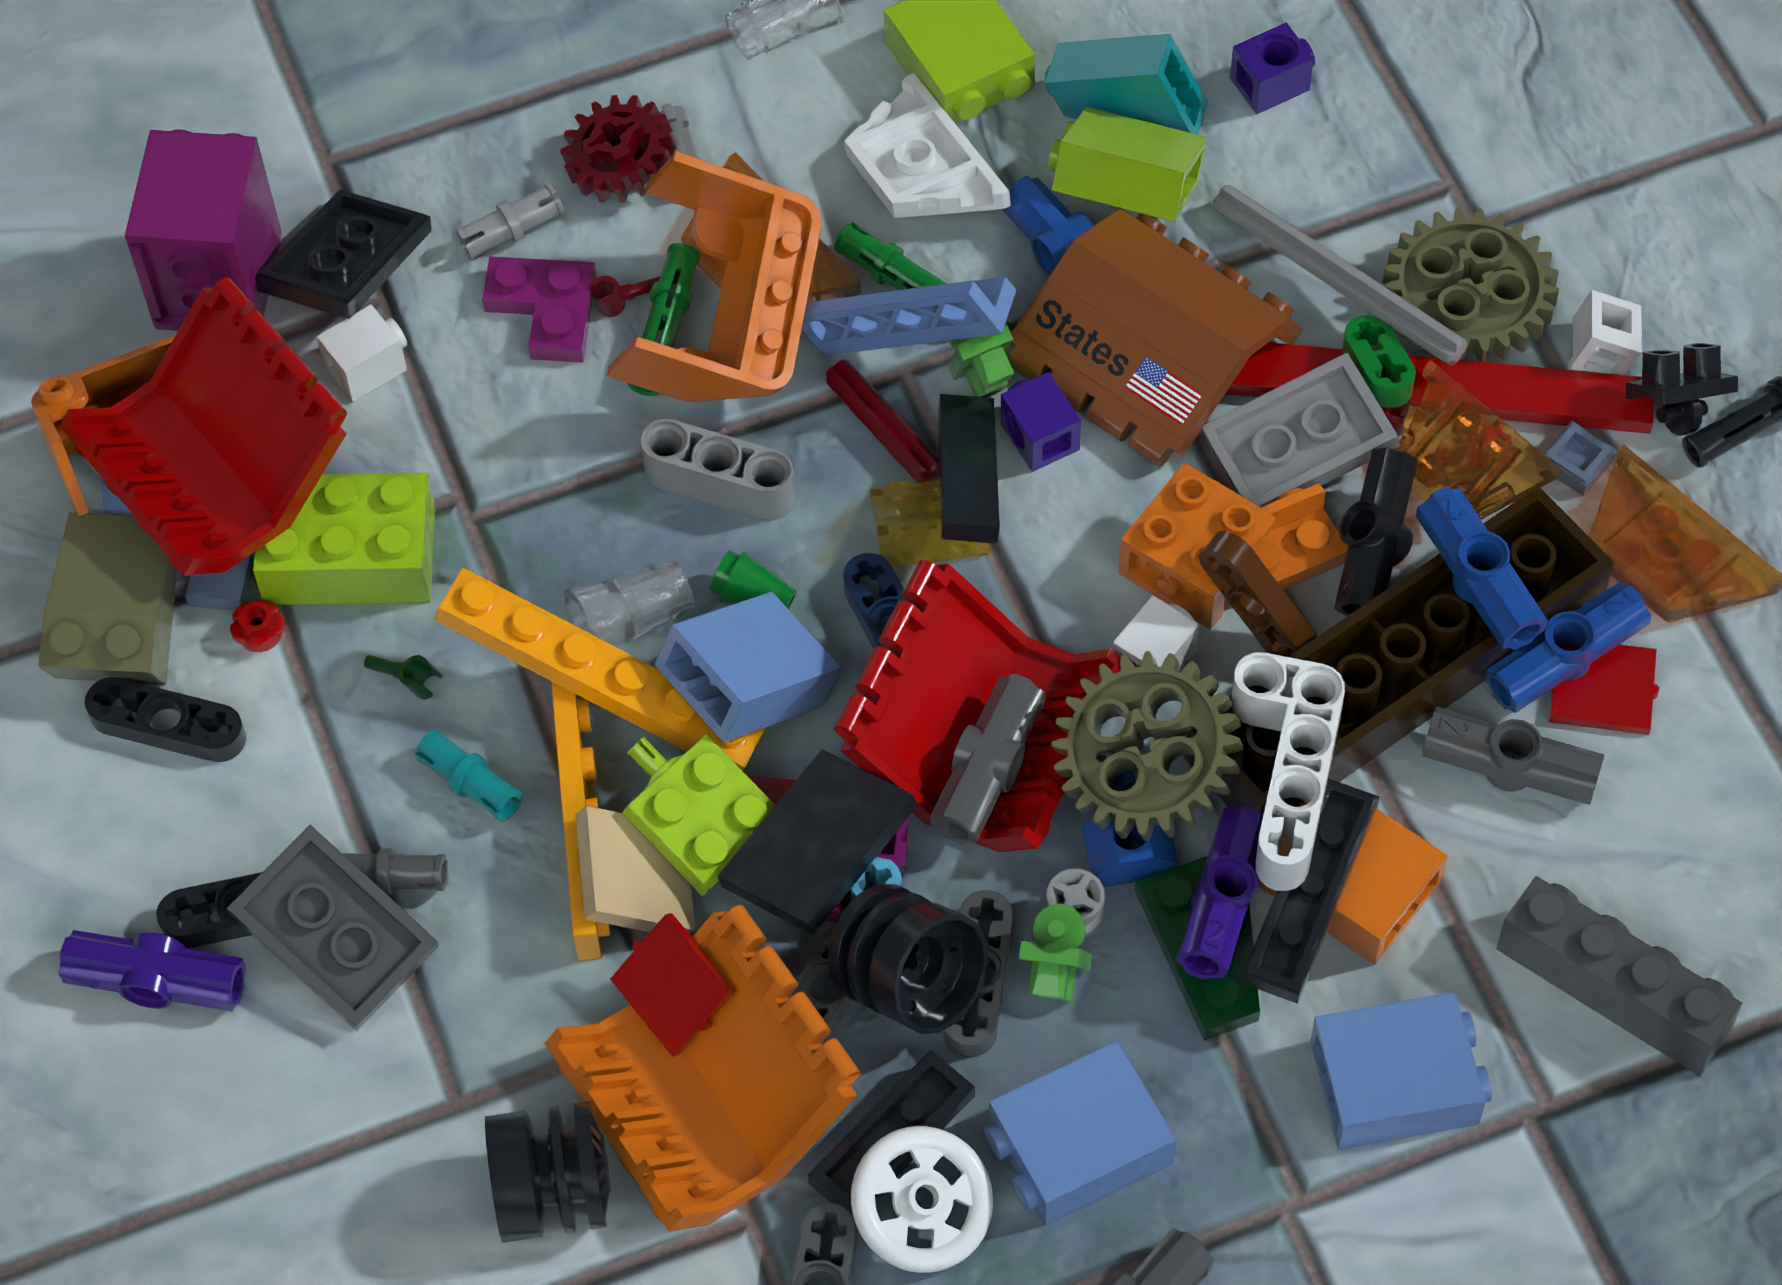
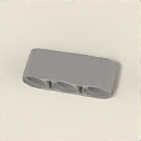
M671 419L654 421L642 432L640 442L646 478L653 486L763 520L781 519L793 509L796 497L792 462L785 454L778 450ZM668 452H669V453H675V454H673V455H671V456H666V457H665V456H659V455H661V454H663V453H668ZM714 468H726L724 471L719 472L710 471ZM766 483H777V484H778V485L773 486V487H763V486H762L763 484H766Z

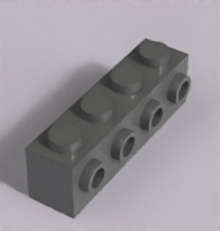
M1535 876L1504 919L1496 950L1696 1075H1702L1731 1033L1743 1002L1734 998L1731 991L1725 985L1711 978L1700 977L1682 966L1679 959L1667 949L1659 946L1652 947L1630 934L1628 928L1615 917L1600 915L1580 903L1575 894L1568 888L1556 883L1549 884Z

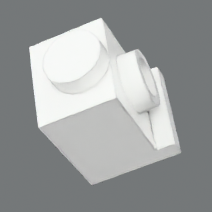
M1591 290L1573 316V356L1568 362V370L1626 375L1642 354L1641 305Z

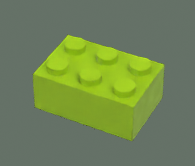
M428 473L322 475L291 527L255 551L253 572L262 599L270 600L276 605L430 602L436 507Z

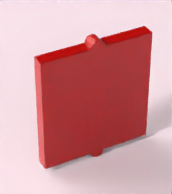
M1568 643L1557 645L1566 651L1578 650L1576 646ZM1619 644L1592 662L1589 670L1582 677L1575 680H1565L1554 687L1551 694L1549 722L1649 735L1651 731L1653 699L1658 697L1660 690L1659 686L1654 684L1657 649Z
M668 913L662 917L644 939L633 943L634 951L610 980L671 1056L674 1057L679 1055L700 1031L711 1028V1018L736 990L673 913Z

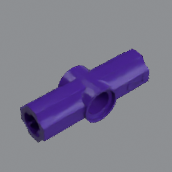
M1243 805L1239 808L1225 807L1220 814L1200 882L1191 896V911L1175 960L1184 967L1187 974L1203 980L1208 978L1223 979L1229 970L1248 903L1257 889L1256 855L1263 819L1262 812ZM1217 888L1227 891L1231 896L1224 895Z
M73 930L69 937H65L60 952L59 976L62 982L66 984L119 992L129 1002L147 1008H167L172 1001L233 1012L235 1006L240 1004L244 991L246 965L243 958L186 949L176 939L158 933H139L132 940Z

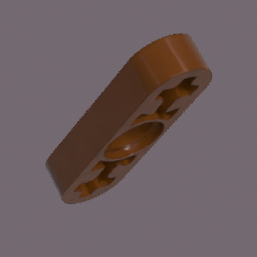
M1218 531L1199 554L1200 564L1264 650L1270 654L1288 657L1315 639L1317 636L1251 546L1231 532Z

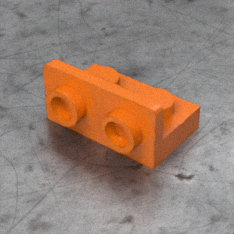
M1319 483L1305 489L1294 488L1288 490L1275 502L1261 507L1275 516V525L1257 547L1255 553L1283 590L1345 563L1348 546L1341 540L1338 530L1324 510L1326 492Z

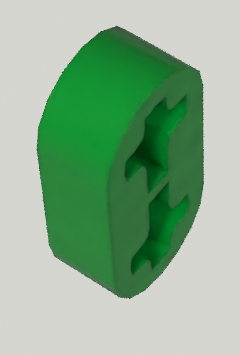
M1366 315L1352 319L1345 328L1343 354H1349L1380 406L1392 408L1406 404L1412 397L1416 371L1394 330L1375 316ZM1371 345H1377L1376 351H1373ZM1384 371L1387 377L1381 378V372Z

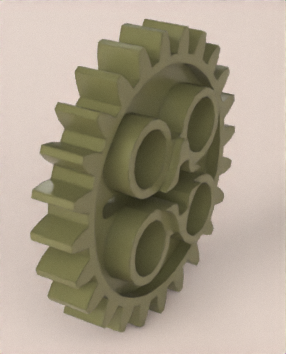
M1456 208L1453 221L1447 222L1439 212L1434 213L1431 228L1420 220L1416 221L1413 236L1402 232L1399 237L1398 248L1390 249L1388 263L1384 268L1382 284L1464 338L1467 342V348L1461 355L1460 360H1465L1468 353H1475L1478 362H1486L1488 352L1494 351L1498 358L1506 361L1510 345L1524 353L1527 349L1529 337L1540 340L1544 324H1551L1559 294V288L1556 287L1559 273L1557 269L1550 268L1552 253L1538 252L1541 239L1539 236L1523 240V223L1507 229L1503 227L1505 221L1504 214L1500 213L1491 223L1485 221L1483 209L1480 208L1476 211L1473 220L1466 219L1462 210ZM1452 313L1460 314L1462 316L1452 315ZM1416 344V349H1423L1421 346Z
M1145 651L1141 667H1134L1126 654L1121 655L1120 672L1113 674L1106 665L1101 664L1099 665L1102 682L1096 685L1090 680L1082 678L1080 683L1087 693L1085 698L1081 700L1067 696L1065 699L1075 714L1073 718L1063 717L1056 719L1055 723L1068 737L1052 742L1054 750L1058 754L1067 757L1056 763L1054 769L1060 777H1071L1061 788L1069 799L1081 796L1075 807L1084 817L1096 810L1093 821L1099 829L1104 830L1115 819V831L1121 838L1126 839L1133 825H1137L1139 834L1144 841H1150L1154 825H1160L1167 836L1171 838L1174 837V821L1182 818L1192 829L1196 827L1193 810L1197 807L1210 814L1216 812L1208 798L1212 792L1221 795L1230 794L1231 791L1221 779L1222 774H1238L1240 772L1236 761L1228 757L1227 754L1243 750L1244 745L1239 737L1229 735V733L1241 727V722L1236 714H1224L1233 705L1226 692L1214 695L1219 687L1214 676L1208 675L1199 681L1201 671L1195 662L1191 661L1179 672V661L1172 653L1167 655L1161 667H1158L1150 651ZM1168 701L1181 702L1180 712L1175 718L1169 721L1156 720L1158 709ZM1118 716L1125 718L1124 727L1118 734L1112 737L1101 736L1102 726L1107 720ZM1191 729L1197 730V734L1194 737H1183ZM1153 737L1155 740L1150 743L1151 752L1142 755L1140 751L1144 749V739ZM1105 753L1112 754L1104 762H1098L1100 755ZM1186 754L1195 756L1194 765L1187 773L1176 776L1169 774L1171 763L1177 757ZM1127 770L1138 771L1137 782L1132 788L1126 791L1114 790V782L1121 773Z

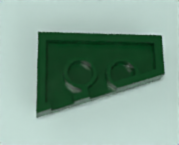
M1207 856L1138 880L1135 884V893L1204 1041L1257 1022L1260 1016L1258 989L1241 983L1243 971L1254 947L1249 903L1229 970L1223 979L1208 978L1203 980L1185 973L1184 967L1175 961L1191 911V896L1200 882ZM1217 888L1224 895L1231 896L1227 891Z

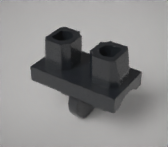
M1707 343L1684 345L1683 373H1680V351L1652 350L1642 352V380L1626 382V399L1635 400L1651 397L1656 404L1662 405L1656 411L1657 420L1660 423H1665L1671 433L1677 436L1693 434L1699 429L1702 423V416H1705L1708 412L1707 403L1704 400H1699L1700 398L1738 392V376L1721 373V346Z

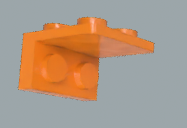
M1183 464L1121 538L1118 574L1165 603L1176 604L1182 607L1196 622L1211 630L1223 615L1225 597L1201 566L1199 554L1218 531H1228L1239 536L1255 551L1273 529L1275 516L1189 464Z

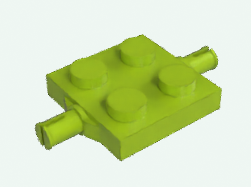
M707 734L685 754L674 757L669 761L644 736L627 752V755H630L651 778L647 782L644 791L622 813L703 897L719 882L718 874L770 813L775 804Z

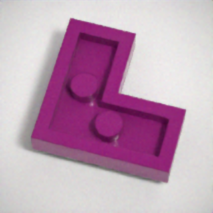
M489 256L482 297L484 312L533 315L528 345L531 360L583 363L593 301L589 286L596 279L595 262Z

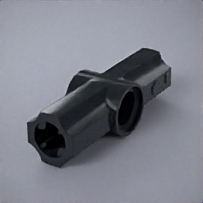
M1387 447L1372 449L1360 501L1348 508L1340 522V538L1349 547L1334 609L1345 616L1350 615L1388 589L1393 567L1405 559L1412 547L1413 532L1404 523V518L1418 459L1407 452L1396 451Z

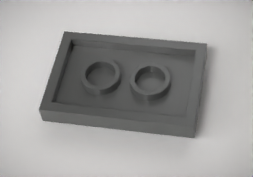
M311 824L227 908L228 913L356 1032L439 947L438 941Z

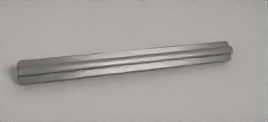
M1225 185L1214 198L1213 207L1216 211L1443 362L1454 365L1466 351L1467 342L1464 338L1231 185Z

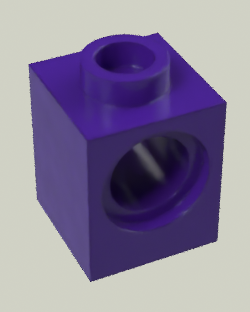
M1286 22L1233 46L1230 79L1257 115L1310 91L1315 56L1309 43L1304 38L1299 39Z
M1049 372L1032 380L1023 379L1018 381L1001 394V425L1032 472L1080 450L1081 419Z

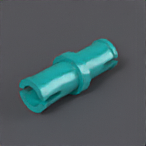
M437 729L428 732L420 740L416 748L419 751L415 753L416 760L427 765L447 780L450 790L457 796L462 798L470 797L501 822L508 820L518 810L522 802L519 800L523 797L522 791L513 787L491 771L488 761L477 753L468 754Z

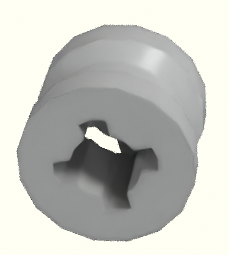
M1078 868L1059 872L1050 880L1046 890V907L1052 904H1065L1074 909L1083 907L1085 912L1081 911L1079 913L1086 926L1084 940L1092 937L1100 929L1104 918L1105 894L1100 879L1093 873Z

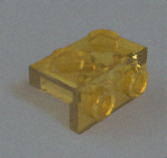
M940 479L938 481L917 484L907 481H895L885 485L883 488L870 489L871 509L877 531L879 555L886 558L892 567L918 564L919 560L937 562L984 556L990 553V543L941 539Z

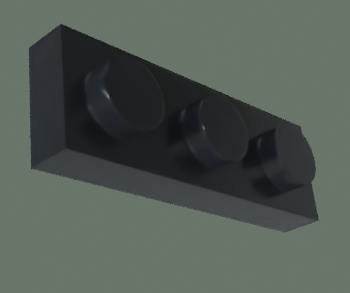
M930 1049L808 1173V1184L830 1203L839 1204L852 1214V1182L857 1166L867 1150L883 1136L901 1128L928 1126L943 1130L975 1097V1086ZM906 1152L893 1159L889 1165L897 1177L914 1159L910 1152Z

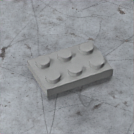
M1348 353L1204 424L1201 428L1203 437L1235 492L1259 507L1275 502L1288 490L1294 488L1305 489L1318 483L1322 486L1368 463L1372 449L1387 447L1394 450L1400 447L1397 433Z

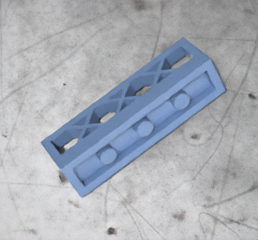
M1005 276L807 302L801 330L824 356L1002 334L1016 289Z

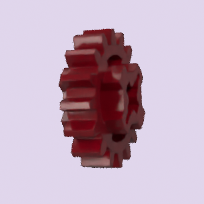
M612 95L610 105L602 108L597 101L591 103L593 114L589 117L577 114L575 119L579 125L578 130L571 129L564 132L569 145L561 148L560 153L566 163L564 168L572 183H577L584 196L594 191L599 202L605 203L611 193H616L620 203L626 202L628 191L634 189L641 197L646 195L644 184L651 180L659 168L671 157L669 152L677 149V144L671 133L673 130L665 113L660 114L656 104L652 101L642 106L638 95H632L627 104H621L618 96Z

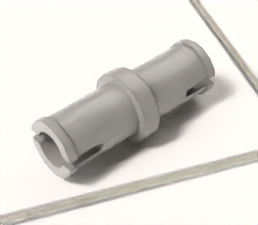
M547 183L544 187L510 204L507 200L496 204V211L462 228L455 229L461 244L479 235L482 236L465 244L466 248H464V251L469 259L472 260L477 255L509 239L517 242L525 238V231L557 215L564 214L565 210L560 198L542 207L539 206L555 198L554 195L557 192L553 185Z

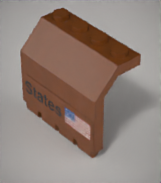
M1119 208L1073 240L1012 331L1011 335L1014 339L1012 343L1015 346L1007 358L1012 369L1031 380L1053 369L1050 375L1073 409L1078 413L1082 412L1094 397V401L1086 412V419L1119 441L1125 440L1135 425L1138 426L1129 439L1128 447L1156 466L1161 467L1167 462L1173 451L1183 457L1251 355L1275 337L1285 344L1293 345L1303 329L1290 318L1294 309L1275 295L1267 292L1264 298L1260 299L1247 290L1252 282L1233 268L1225 264L1222 270L1218 272L1205 263L1209 254L1188 239L1183 237L1179 244L1176 245L1163 236L1167 227L1152 216L1139 213L1135 218Z

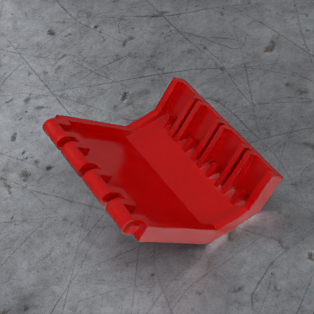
M228 277L219 280L213 288H202L148 383L110 408L68 409L59 425L74 443L77 452L89 461L104 479L107 488L114 495L118 496L137 519L139 527L153 538L167 555L170 564L180 571L183 576L225 573L289 529L347 435L340 427L347 416V411L323 384H317L318 378L291 347H285V340L258 310H253L254 305Z
M919 560L902 593L906 601H898L879 638V642L883 647L877 646L874 648L855 685L856 690L860 694L852 693L834 726L835 733L844 740L840 751L861 769L913 794L917 807L912 814L924 824L931 826L930 816L952 774L951 768L954 752L965 728L968 725H976L1000 675L1010 676L1014 673L1032 680L1039 689L1045 691V703L1024 744L1025 754L1016 781L1008 792L1001 791L975 844L999 853L1037 849L1040 842L1048 834L1052 816L1062 795L1065 794L1061 787L1071 778L1060 777L1054 769L1056 763L1067 757L1058 754L1052 747V742L1068 737L1055 723L1056 719L1063 717L1073 718L1075 713L1066 703L1065 699L1067 696L1081 700L1085 698L1087 693L1080 683L1082 678L1098 685L1103 681L1099 665H1106L1115 674L1121 671V657L1112 648L1071 654L1031 639L949 563L935 565L928 560Z

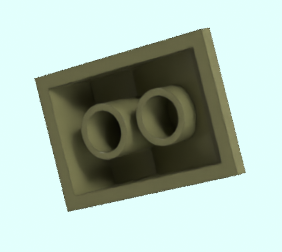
M69 512L44 609L38 667L55 679L99 681L104 678L117 677L137 683L166 685L177 569L170 564L167 555L153 538L139 527L137 519L133 515L87 513L78 517L76 512Z

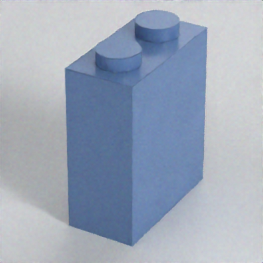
M773 592L673 624L654 664L723 743L822 707L841 670V666Z
M1456 992L1315 1016L1310 1042L1338 1150L1480 1124L1485 1103L1492 1099L1491 1084L1485 1066L1476 1067L1471 1047L1476 1046L1474 1022L1469 1011L1461 1012Z
M1118 1040L989 1101V1125L984 1127L986 1138L995 1156L999 1160L1007 1157L1017 1176L1012 1178V1182L1021 1203L1027 1211L1036 1208L1045 1226L1174 1163L1176 1139Z

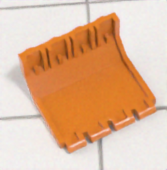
M737 905L729 911L713 912L692 936L736 991L711 1018V1028L700 1031L679 1055L671 1056L630 1004L597 1024L556 1028L544 1043L558 1063L561 1074L570 1081L583 1102L590 1101L592 1114L598 1127L601 1128L620 1157V1162L624 1169L632 1175L650 1202L655 1216L663 1222L669 1232L710 1225L780 1182L858 1096L851 1086L860 1077L861 1072L837 1038L830 1039L822 1045L824 1040L830 1035L831 1029L805 992H798L791 996L797 989L798 982L772 946L760 949L765 943L766 937L743 905Z

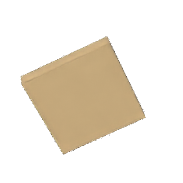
M585 806L576 814L585 920L650 932L665 914L673 913L687 932L692 934L696 929L691 884L623 813L591 806Z

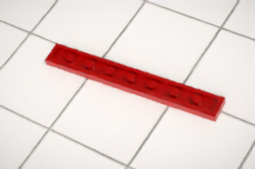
M1269 342L1249 357L1225 394L1260 397L1343 355L1342 349ZM1408 355L1416 371L1413 393L1410 398L1413 404L1411 412L1568 426L1571 421H1574L1583 428L1651 433L1654 400L1651 397L1635 400L1626 399V382L1642 380L1640 376L1459 360L1456 364L1449 365L1439 358ZM1382 371L1381 378L1387 377L1384 371Z

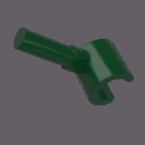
M372 655L366 656L364 660L365 668L399 679L404 686L422 700L433 696V693L423 685L424 681L431 676L443 677L442 673L421 655H414L404 663Z

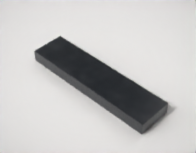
M940 394L938 404L941 539L998 543L1000 521L994 398Z
M1328 778L1306 879L1295 889L1276 892L1243 971L1242 984L1298 1004L1378 807L1380 796Z

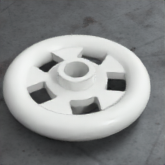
M912 1126L888 1133L867 1150L854 1174L851 1188V1207L860 1235L876 1255L887 1263L906 1271L932 1273L946 1270L959 1264L979 1246L991 1222L993 1191L983 1162L967 1143L954 1134L942 1129L928 1126ZM910 1152L918 1167L905 1173L898 1179L889 1163L899 1155ZM942 1156L952 1162L961 1173L951 1186L943 1175L933 1170V1166ZM919 1187L926 1188L932 1193L933 1204L930 1209H923L917 1204L915 1193ZM891 1192L892 1205L897 1218L881 1221L876 1209L875 1195ZM953 1200L969 1207L966 1220L960 1230L945 1223L952 1210ZM908 1227L916 1230L931 1229V1248H915L906 1245Z

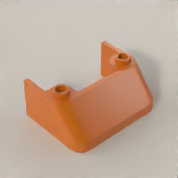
M675 151L647 183L645 193L695 210L691 231L696 245L704 253L727 261L709 352L692 347L674 349L636 337L609 365L607 376L686 402L772 396L780 391L793 375L822 225L820 211L816 204L805 195Z
M176 335L71 375L52 377L44 381L32 396L31 405L43 443L78 517L89 513L68 456L78 452L74 443L59 425L68 409L110 408L148 383Z

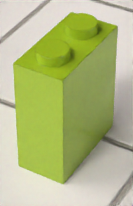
M904 0L884 9V40L886 45L907 75L916 74L954 123L960 120L972 119L981 113L982 110L1006 99H1015L1035 86V53L996 0Z
M1086 106L1075 122L1069 121L1067 123L1062 140L1055 139L1048 160V170L1055 171L1052 190L1175 222L1197 187L1207 137Z

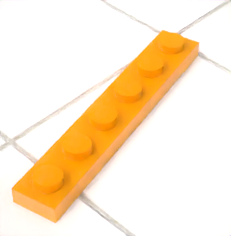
M464 567L436 612L435 621L686 752L707 734L743 771L765 730L763 728L723 743L657 668Z
M551 681L573 938L578 961L602 959L600 937L611 936L610 924L585 920L576 814L585 806L599 808L597 797L587 798L586 782L596 781V767L593 747L583 748L581 733L592 731L590 705L588 700L578 698L577 694Z

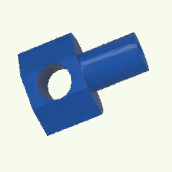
M1127 770L1116 778L1114 782L1115 791H1126L1134 786L1136 783L1134 770ZM1115 819L1104 830L1099 829L1093 820L1081 826L1091 873L1100 879L1103 887L1134 883L1178 866L1173 838H1169L1160 825H1154L1150 841H1144L1139 834L1137 825H1133L1126 839L1121 838L1115 831ZM1124 840H1133L1141 844L1142 847L1135 850H1126L1121 848L1118 843Z

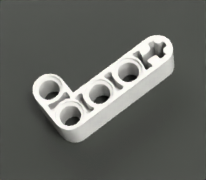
M1255 652L1242 658L1234 670L1231 697L1233 705L1231 707L1234 714L1246 724L1281 731L1259 833L1256 873L1259 880L1267 887L1276 891H1289L1301 885L1309 871L1341 718L1345 683L1340 673L1333 667L1325 664L1270 653ZM1263 686L1270 691L1256 693L1250 691L1248 687ZM1319 697L1328 703L1322 705L1312 704L1306 698ZM1309 747L1314 749L1317 754L1302 755L1294 749ZM1299 798L1306 802L1307 805L1293 807L1287 805L1283 800ZM1282 837L1293 839L1289 856L1278 855Z

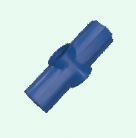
M1027 175L1012 184L1009 190L1011 206L1002 210L1030 240L1035 258L1045 273L1050 276L1073 240L1094 225L1087 216L1079 211L1071 214L1039 177L1029 178Z
M1447 486L1432 493L1424 503L1417 507L1416 518L1452 571V585L1455 592L1461 599L1475 606L1502 649L1512 648L1514 651L1530 644L1537 635L1545 631L1548 620L1509 563L1510 550L1507 543L1500 536L1487 530L1460 488L1452 489ZM1482 565L1489 568L1490 570L1482 571L1473 568L1472 566Z
M1619 582L1578 610L1565 611L1554 615L1547 622L1545 631L1536 636L1530 644L1515 650L1486 669L1485 681L1489 685L1493 697L1504 710L1509 709L1517 713L1563 681L1582 677L1589 670L1592 662L1647 627L1651 621V614L1646 608L1643 597L1631 584L1628 586ZM1568 643L1576 646L1578 650L1566 651L1557 645Z

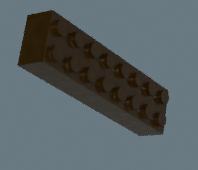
M1537 486L1483 523L1489 532L1500 536L1507 543L1510 550L1509 563L1548 621L1558 613L1578 610L1607 590L1614 566L1613 560L1540 486ZM1440 553L1288 656L1333 667L1341 674L1345 683L1341 718L1328 776L1329 779L1340 782L1431 719L1437 706L1441 708L1448 707L1484 682L1486 669L1514 652L1512 648H1501L1475 606L1461 599L1455 592L1452 585L1453 573ZM1482 565L1472 566L1473 568L1482 571L1490 570L1489 568ZM1263 686L1248 687L1250 691L1256 693L1270 691ZM1319 697L1306 698L1312 704L1322 705L1328 703ZM1230 707L1229 710H1227L1224 714H1234L1232 707ZM1240 720L1241 727L1229 733V735L1239 737L1244 745L1243 750L1227 754L1228 757L1236 761L1240 772L1238 774H1222L1221 779L1226 783L1231 792L1229 795L1216 794L1228 808H1239L1244 805L1262 812L1263 816L1281 731L1251 726ZM1191 729L1187 733L1186 738L1194 737L1197 734V730ZM1309 747L1294 749L1302 755L1317 754L1314 749ZM1190 754L1184 755V759L1193 767L1195 756ZM1287 798L1283 801L1287 805L1299 807L1303 800Z

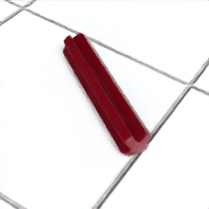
M845 359L830 366L826 372L828 386L909 475L921 485H926L932 479L939 476V458L855 366Z

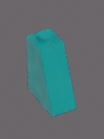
M1171 34L1057 43L1051 65L1047 67L1045 72L1047 92L1053 96L1064 117L1077 119L1087 106L1198 135L1208 103Z

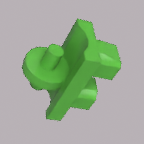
M1004 326L1002 334L948 340L953 349H955L947 365L953 380L966 376L975 397H988L1006 389L1008 386L1007 380L1014 375V371L1006 356L1014 340L1008 326Z
M1052 904L1044 908L1035 919L1033 931L1037 944L1021 941L1019 959L1032 964L1028 989L1029 995L1073 1002L1077 970L1090 972L1092 954L1078 949L1086 935V926L1081 914L1071 906Z

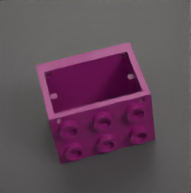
M182 129L172 131L150 130L124 236L154 328L178 331L202 288H213L219 280L227 277L254 305L253 310H258L264 316L269 295L257 291L255 276L278 253L282 231L257 137L244 136L238 133H227L224 135L193 133Z

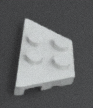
M915 73L907 75L902 80L903 91L891 104L882 101L871 112L870 119L865 124L859 125L844 140L846 156L894 218L998 210L1011 206L1009 190Z

